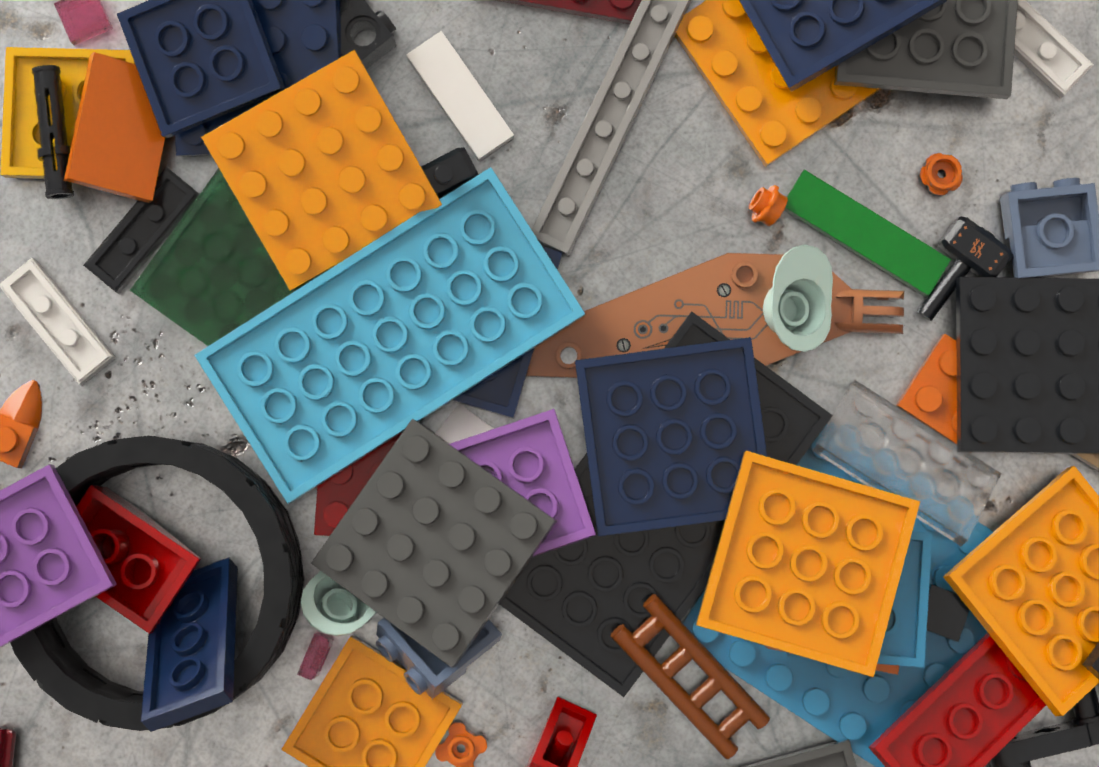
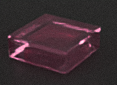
M60 0L54 3L69 40L73 45L113 29L101 0Z
M319 631L314 633L297 675L309 680L315 679L320 675L334 642L332 635L320 633Z

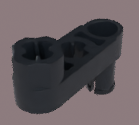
M1095 687L1073 706L1075 717L1071 718V721L1018 733L989 761L990 766L1031 767L1030 761L1099 744V701Z

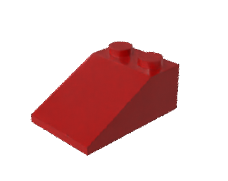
M91 485L76 508L117 584L95 597L151 634L201 558L143 511L108 487Z

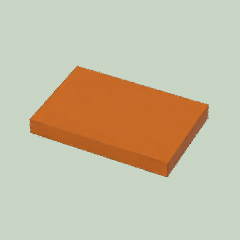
M93 52L89 58L64 181L149 203L153 201L165 137L161 134L136 64Z

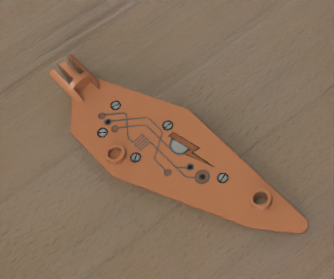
M726 253L584 311V317L535 347L527 376L577 378L575 362L565 364L561 360V352L565 348L576 350V360L664 349L691 311L730 340L751 337L754 358L765 366L799 353L801 351L792 350L781 342L777 334L767 325L763 314L764 299L773 286L776 266L784 254ZM832 272L831 327L824 342L850 332L903 334V325L862 323L863 317H904V307L863 306V299L904 300V291L851 289Z

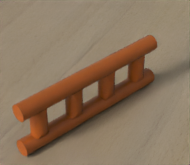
M653 594L643 604V607L651 616L639 628L631 633L622 624L615 628L610 636L725 759H730L738 751V746L730 738L748 721L757 729H761L768 724L770 717L656 594ZM664 628L680 647L660 664L644 646ZM693 660L705 672L708 678L689 695L673 677ZM721 690L737 708L717 725L702 707Z

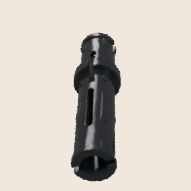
M42 65L32 68L41 148L37 149V156L39 161H43L46 187L45 197L47 199H65L74 196L72 182L64 181L71 146H68L60 81L61 71L60 67L55 65ZM49 95H50L52 121H53V125H52V126H51L49 100H48V96H49ZM53 139H55V153H56L57 167H58V170H57V171H56V165H55L56 160H55Z

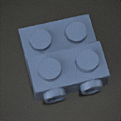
M1066 178L1054 181L1051 188L1037 189L1036 182L1020 183L1010 186L1011 192H1007L1000 197L1005 240H1010V249L1013 254L1014 278H1041L1099 272V213L1095 183L1080 184V178Z
M385 618L381 619L377 624L376 635L379 639L376 641V646L389 662H393L397 658L406 668L407 672L404 673V678L414 692L421 695L426 691L433 699L465 674L467 667L499 642L502 633L488 620L454 668H451Z

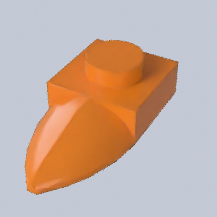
M35 380L22 385L14 391L0 409V461L16 468L23 467L42 417L41 391L38 382Z

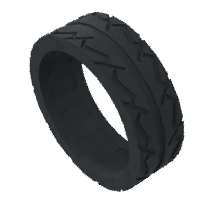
M149 435L110 440L74 454L56 467V470L76 507L91 485L101 486L110 478L135 468L163 464L173 465L200 475L224 491L243 512L256 536L264 572V596L257 624L244 650L234 660L233 700L259 682L283 653L298 619L304 575L299 540L287 509L271 487L267 485L266 481L242 461L202 443ZM57 617L10 642L14 654L33 681L37 680L39 687L66 710L96 723L99 720L105 726L136 731L148 730L141 722L143 691H137L112 682L88 666L70 646L57 621ZM224 706L215 708L213 710L204 712L202 714L193 716L191 718L182 720L180 722L171 724L163 728H171L173 726L184 725L196 719L212 714Z

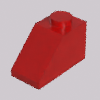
M557 697L526 767H578L597 714Z

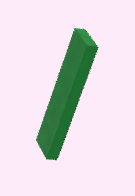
M805 169L787 195L788 201L784 211L924 297L930 295L951 261L950 258Z

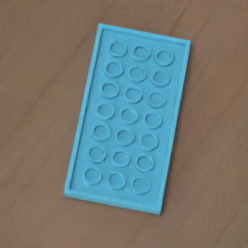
M491 167L439 199L442 203L441 206L417 213L194 355L287 504L294 502L402 433L412 418L418 422L585 316V312Z

